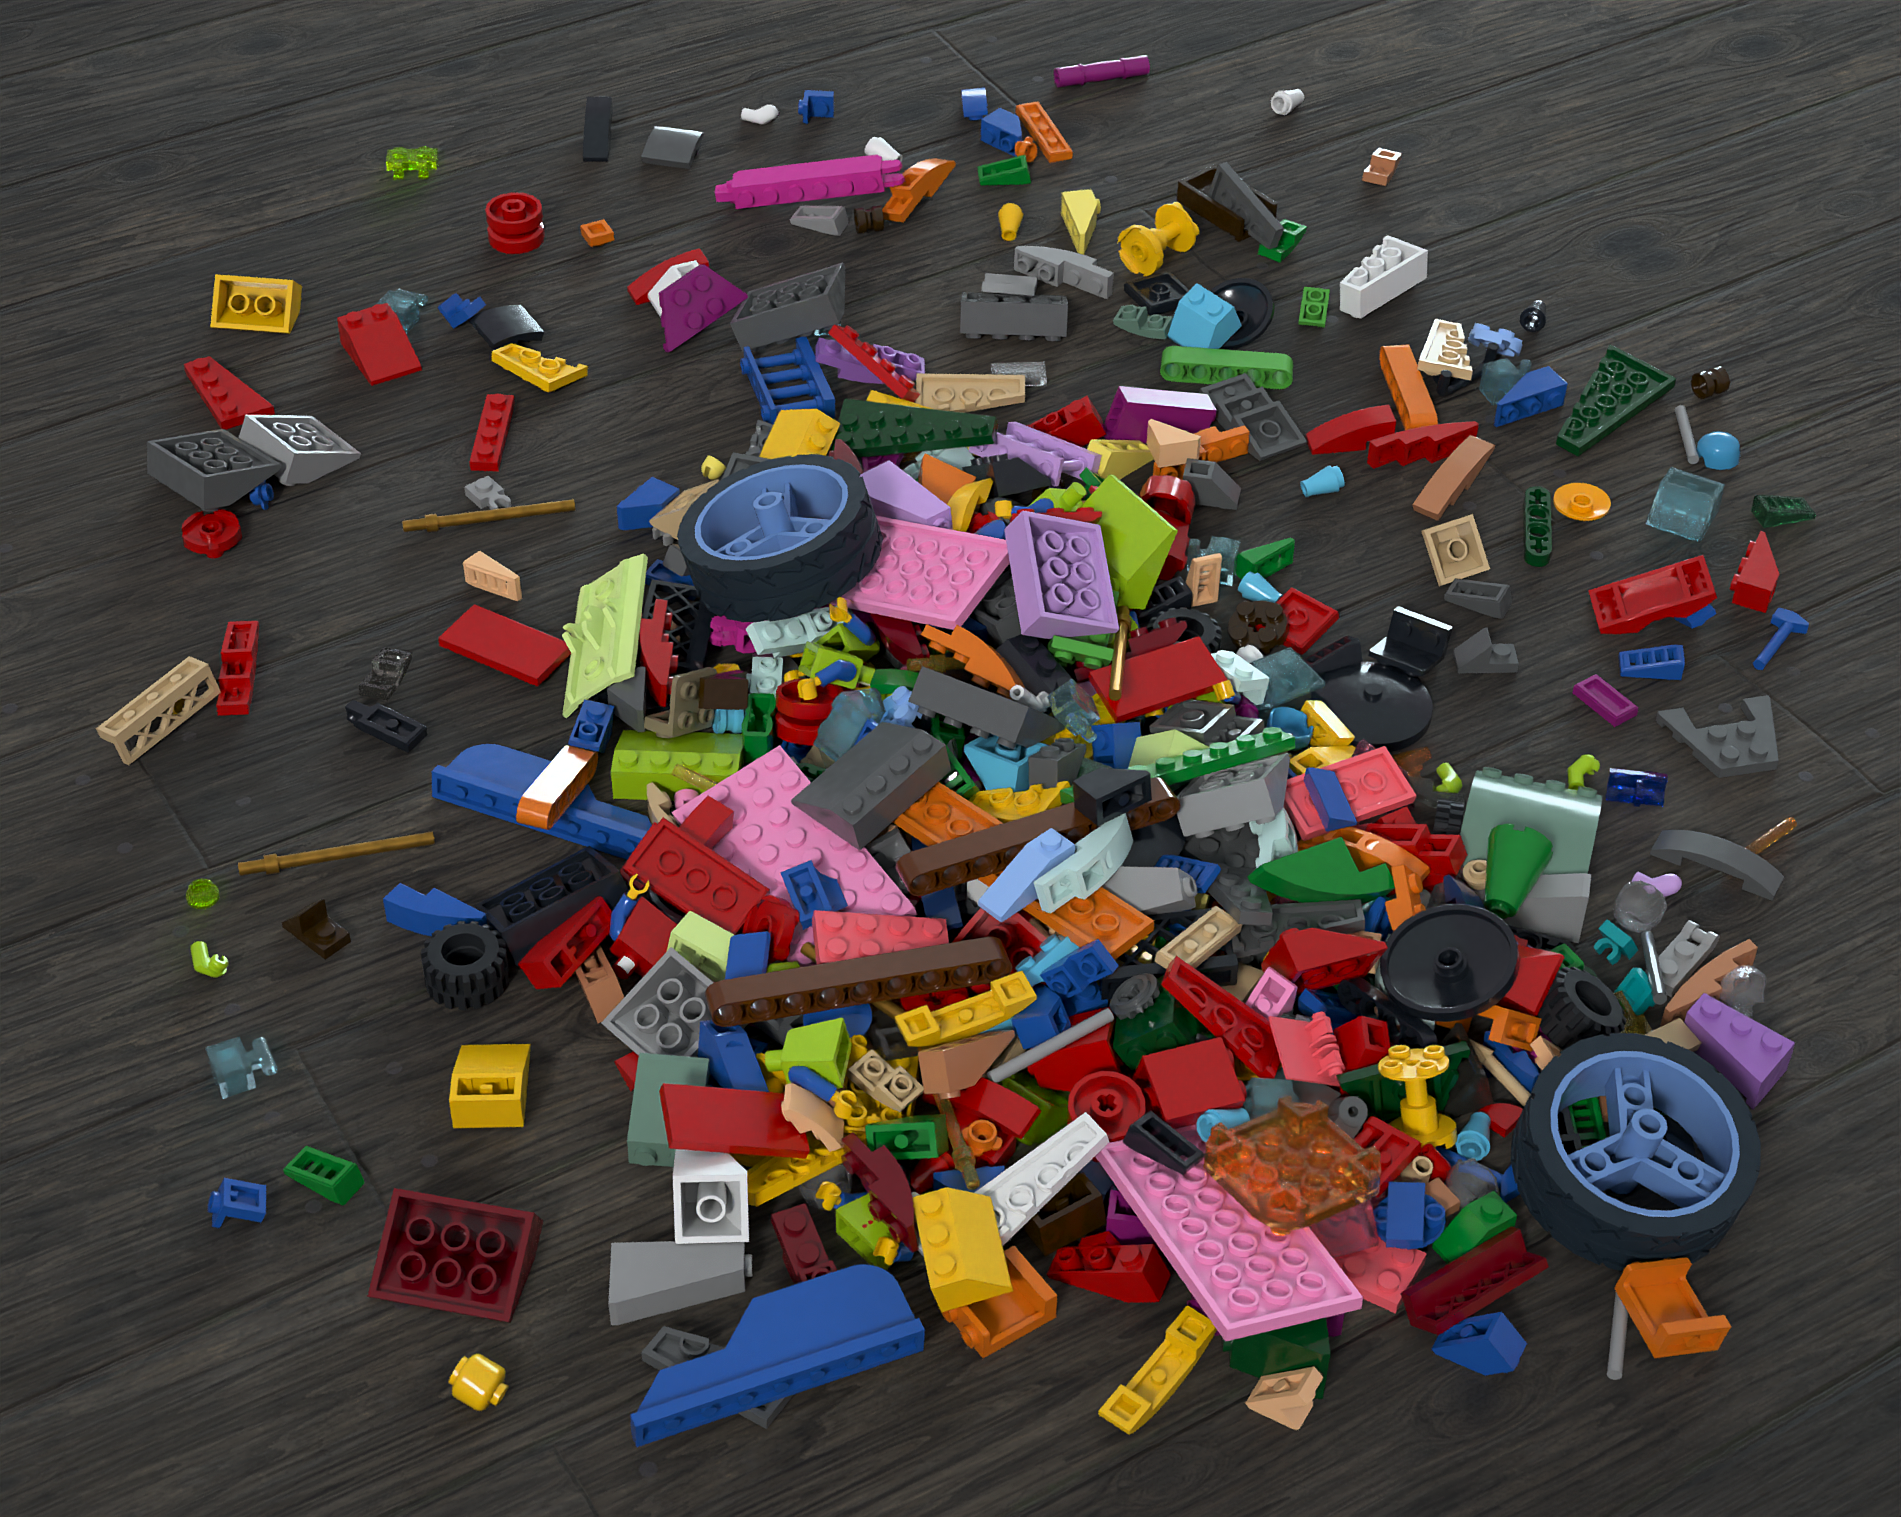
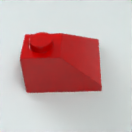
M1517 945L1520 956L1517 978L1509 992L1495 1005L1537 1016L1565 957L1560 953Z

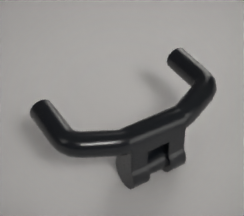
M1488 344L1484 360L1473 369L1471 380L1451 377L1452 373L1449 370H1442L1441 374L1433 376L1434 381L1437 383V394L1442 397L1452 395L1488 372L1494 364L1499 348L1498 344Z

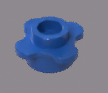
M266 481L249 492L253 505H261L263 510H268V503L273 500V489L270 484H266Z

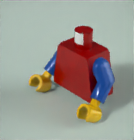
M638 874L630 878V890L628 893H623L612 911L609 935L614 941L610 951L618 958L612 965V969L619 978L625 980L634 971L642 978L666 953L670 934L677 926L674 921L643 896L639 901L637 900L638 894L646 892L649 888V880L642 890H636L633 887V881Z

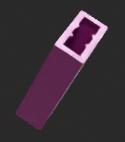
M1119 386L1104 423L1106 431L1104 437L1106 440H1139L1147 443L1148 421L1150 419L1194 434L1210 428L1211 423L1216 418L1217 410L1208 394Z

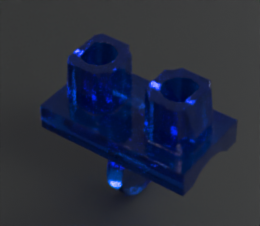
M1610 768L1605 796L1606 801L1632 803L1635 807H1640L1641 804L1663 806L1668 776L1667 774L1651 771L1643 772Z

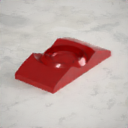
M1704 555L1588 590L1601 634L1638 633L1651 622L1660 621L1667 617L1687 618L1717 598Z

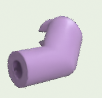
M1637 872L1632 879L1631 886L1660 899L1677 893L1682 886V881L1680 877L1672 873L1650 878Z

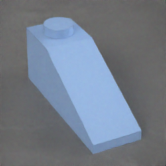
M1052 828L1039 835L1024 846L978 900V906L1002 923L1038 899L1034 881L1075 853V844Z

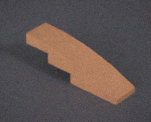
M1472 435L1468 436L1444 461L1413 503V510L1439 521L1448 505H1454L1462 491L1470 488L1494 451L1495 445Z
M1748 939L1721 953L1700 968L1680 987L1665 1007L1660 1027L1678 1018H1681L1684 1022L1687 1011L1703 993L1719 1001L1722 995L1734 991L1738 976L1752 970L1758 947Z

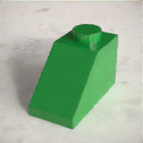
M946 1114L908 1116L865 1125L867 1147L873 1152L885 1145L896 1160L938 1158L949 1150Z
M1492 1191L1466 1205L1445 1228L1440 1237L1433 1242L1432 1248L1446 1264H1449L1510 1226L1515 1227L1517 1214L1495 1191Z

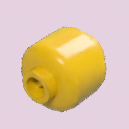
M474 1354L470 1358L464 1356L449 1379V1383L453 1385V1397L477 1411L485 1410L491 1403L498 1406L509 1387L503 1383L506 1374L505 1369L481 1354Z

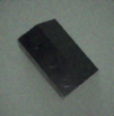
M1007 453L970 460V466L962 467L964 472L975 476L976 481L987 478L992 479L993 484L988 498L1007 496L1051 485V480L1019 457L1008 458Z
M1020 634L1007 639L996 649L1015 670L1026 690L1035 696H1038L1041 691H1045L1052 698L1053 704L1046 708L1047 711L1044 714L1061 721L1067 717L1069 711L1077 706L1080 708L1085 693L1037 637ZM990 684L989 692L999 695L996 693L998 688Z

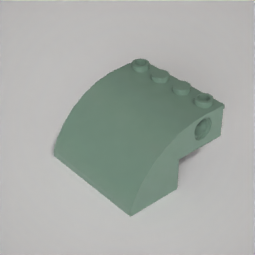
M1483 767V771L1477 770L1471 786L1460 832L1468 854L1460 869L1463 870L1464 866L1470 861L1478 859L1487 860V843L1491 829L1497 825L1515 824L1514 830L1524 832L1526 826L1540 832L1551 841L1553 845L1551 850L1553 852L1552 859L1542 875L1588 874L1603 796L1597 795V790L1589 787L1580 786L1577 791L1565 788L1566 784L1559 781L1547 780L1546 784L1533 782L1534 777L1525 774H1515L1513 778L1503 776L1502 771L1496 768Z

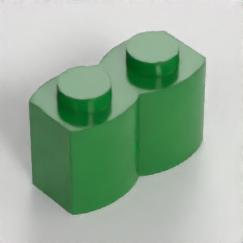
M751 693L748 696L747 709H745L746 717L742 722L743 754L746 763H752L774 749V738L776 737V699L773 694Z

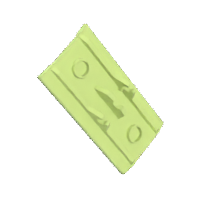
M645 554L622 560L617 567L589 585H584L580 588L575 624L567 623L564 625L563 629L567 631L562 634L571 652L562 714L566 719L579 707V704L584 702V699H589L613 683L635 676L648 557Z

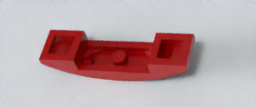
M983 1077L974 1086L961 1089V1096L940 1099L939 1093L924 1094V1092L918 1097L919 1100L942 1109L949 1105L989 1120L995 1125L997 1130L1023 1139L1041 1113L1039 1107Z

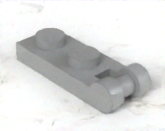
M1688 920L1678 936L1659 955L1658 959L1667 996L1672 997L1714 950L1720 936L1712 931L1707 933L1699 929V924ZM1694 940V941L1700 943V945L1697 946V945L1691 943V941Z

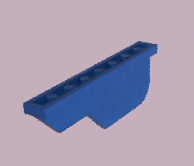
M496 744L472 746L461 752L447 767L437 765L432 770V797L586 847L591 846L593 849L627 860L652 826L649 818L645 815L596 800L588 784L550 830L517 823L516 812L521 797L552 761Z
M860 1264L850 1266L752 1298L725 1349L659 1371L637 1412L630 1414L632 1437L636 1447L924 1351L925 1329L920 1319H915L897 1280L888 1271L874 1265Z

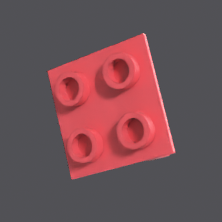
M1325 1012L1314 1013L1310 1022L1274 1016L1268 1017L1286 1080L1340 1086L1336 1075L1343 1074L1345 1066L1342 1063L1339 1046L1335 1044L1337 1041L1336 1036L1332 1034L1331 1019L1326 1016Z

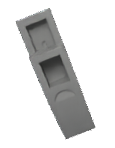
M1017 246L1015 248V271L1031 277H1037L1038 280L1056 287L1064 282L1105 299L1112 295L1114 273L1097 267V259L1049 247Z

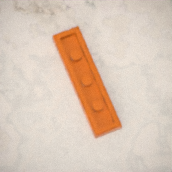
M1038 101L1016 105L1017 116H1019L1049 163L1072 159L1073 151Z

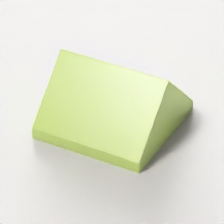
M1176 729L1136 738L1129 767L1134 765L1146 766L1155 763L1159 758H1174L1183 755V752L1187 750H1202L1209 747Z

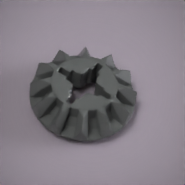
M1149 973L1127 979L1115 991L1110 1001L1111 1011L1120 1020L1127 1017L1133 1019L1138 1013H1144L1148 1006L1154 1005L1153 999L1160 995L1159 987L1161 984L1154 975Z

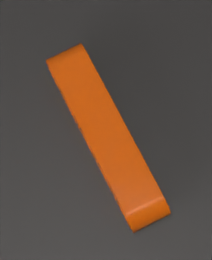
M1381 346L1379 355L1381 369L1404 429L1409 430L1437 425L1436 410L1420 370H1417L1418 365L1410 346Z
M570 745L564 746L521 797L516 812L517 823L550 830L593 778L598 763V752Z

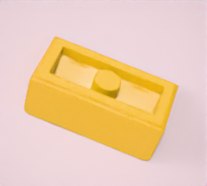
M1306 700L1300 711L1307 715L1308 728L1310 726L1314 727L1310 740L1312 747L1348 746L1354 740L1355 736L1324 702Z

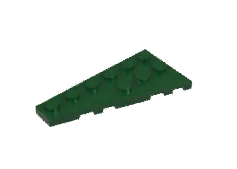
M1610 344L1605 357H1602L1598 369L1593 373L1584 388L1579 402H1576L1571 416L1567 418L1557 435L1556 445L1567 450L1569 453L1580 456L1673 389L1676 378Z
M844 398L838 420L840 425L830 450L835 448V439H841L849 446L856 458L995 444L998 423L996 417Z

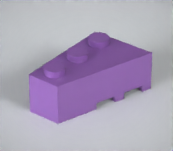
M1705 993L1687 1011L1684 1023L1702 1043L1694 1053L1721 1072L1747 1098L1746 1104L1754 1110L1786 1072L1795 1042Z

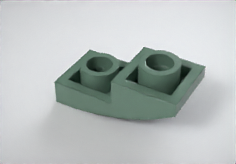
M1126 305L1120 308L1113 319V323L1117 327L1139 336L1166 339L1173 316H1162L1160 314L1148 316L1146 307Z

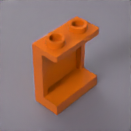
M1496 1005L1478 1014L1494 1019L1488 1040L1533 1052L1530 1044L1536 1040L1541 1018ZM1472 1017L1449 1022L1435 1021V1024L1467 1033Z
M1015 1246L1004 1251L1013 1288L1012 1292L941 1312L949 1323L953 1322L957 1326L965 1344L969 1348L974 1347L982 1358L989 1356L1056 1318L1057 1294Z
M1688 1257L1677 1259L1665 1258L1661 1261L1644 1263L1633 1262L1625 1267L1614 1288L1654 1358L1718 1350L1731 1328L1725 1315L1711 1317L1707 1315L1686 1280V1274L1692 1265Z

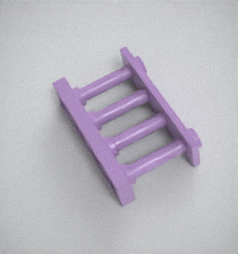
M1015 421L1008 422L1006 435L997 432L995 444L969 446L970 453L980 457L1006 453L1008 458L1019 457L1051 480L1052 486H1059L1061 473L1081 479L1079 475L1087 467L1098 474L1102 456Z

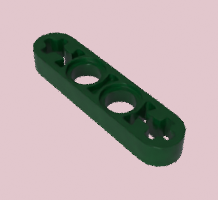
M1539 486L1528 488L1523 502L1524 560L1527 564L1535 567L1546 566L1550 561L1552 551L1551 494L1547 489ZM1531 516H1540L1543 519H1537ZM1532 534H1541L1543 535V537L1534 536ZM1535 548L1540 549V553H1536Z

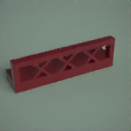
M1510 1226L1401 1292L1410 1325L1435 1335H1440L1544 1271L1549 1266L1546 1257L1527 1252L1521 1230Z

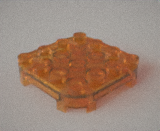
M1291 1095L1278 1098L1277 1110L1231 1129H1228L1221 1122L1213 1126L1210 1137L1205 1145V1170L1255 1219L1269 1226L1270 1230L1279 1236L1288 1235L1292 1230L1309 1227L1366 1202L1379 1194L1382 1172L1380 1152L1375 1146L1363 1149L1328 1118L1329 1106L1320 1100H1317L1315 1105L1303 1102H1291Z

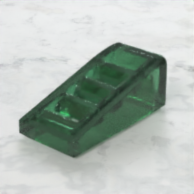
M1755 495L1751 512L1763 528L1812 520L1816 517L1815 512L1803 497Z

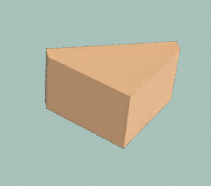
M1153 419L1148 421L1147 446L1158 468L1186 464L1187 458L1199 460L1201 436Z

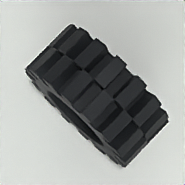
M1438 799L1433 834L1460 835L1464 803Z

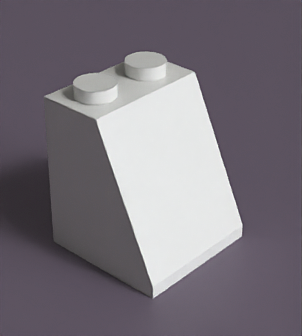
M676 1149L673 1169L675 1244L749 1242L747 1170L728 1153Z

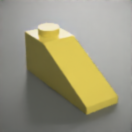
M1092 189L1062 192L1061 215L1077 253L1083 255L1095 229L1097 214H1100L1101 211L1100 201L1095 198Z
M1091 439L1087 450L1102 455L1098 475L1104 479L1110 474L1115 475L1120 480L1154 460L1148 446L1139 440Z

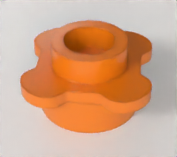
M1027 136L1024 141H1018L1015 144L1016 156L1025 155L1027 162H1032L1036 158L1037 146L1033 143L1031 137Z
M987 1120L974 1121L961 1132V1138L967 1141L970 1146L969 1152L973 1156L979 1157L984 1152L989 1150L997 1151L1002 1147V1139L996 1136L997 1130L995 1125Z

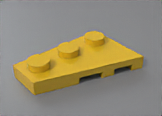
M513 343L492 351V361L548 393L587 376L588 366L578 364L577 367L566 365V359L559 357L546 359L541 357V352Z
M1069 781L1058 782L1056 788L1044 789L1042 784L1030 785L1029 790L1013 792L1011 788L977 792L968 801L1002 823H1007L1061 806L1060 790L1071 786Z

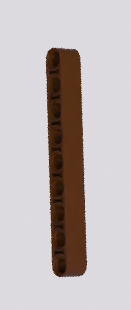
M1159 777L1151 778L1152 800L1126 812L1130 831L1168 820L1179 811L1180 801L1164 779ZM1074 802L909 852L899 858L896 863V871L910 894L913 896H923L1004 871L1027 843L1050 828L1075 844L1100 826L1094 824L1074 807Z
M984 937L720 980L708 986L705 991V997L713 1022L720 1027H730L988 984L991 981L1008 976L1012 971V964L999 938Z

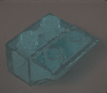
M1670 467L1660 483L1646 524L1659 530L1668 531L1683 536L1686 539L1700 542L1719 512L1725 484Z
M1291 647L1249 663L1269 677L1263 704H1254L1258 711L1276 707L1325 687V681Z
M876 688L845 691L837 695L832 702V710L829 716L818 728V736L813 744L836 762L855 745L867 719H872L877 724L880 723L886 712L880 691Z

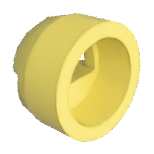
M708 455L702 464L701 470L703 476H708L710 480H715L724 473L726 466L716 458Z

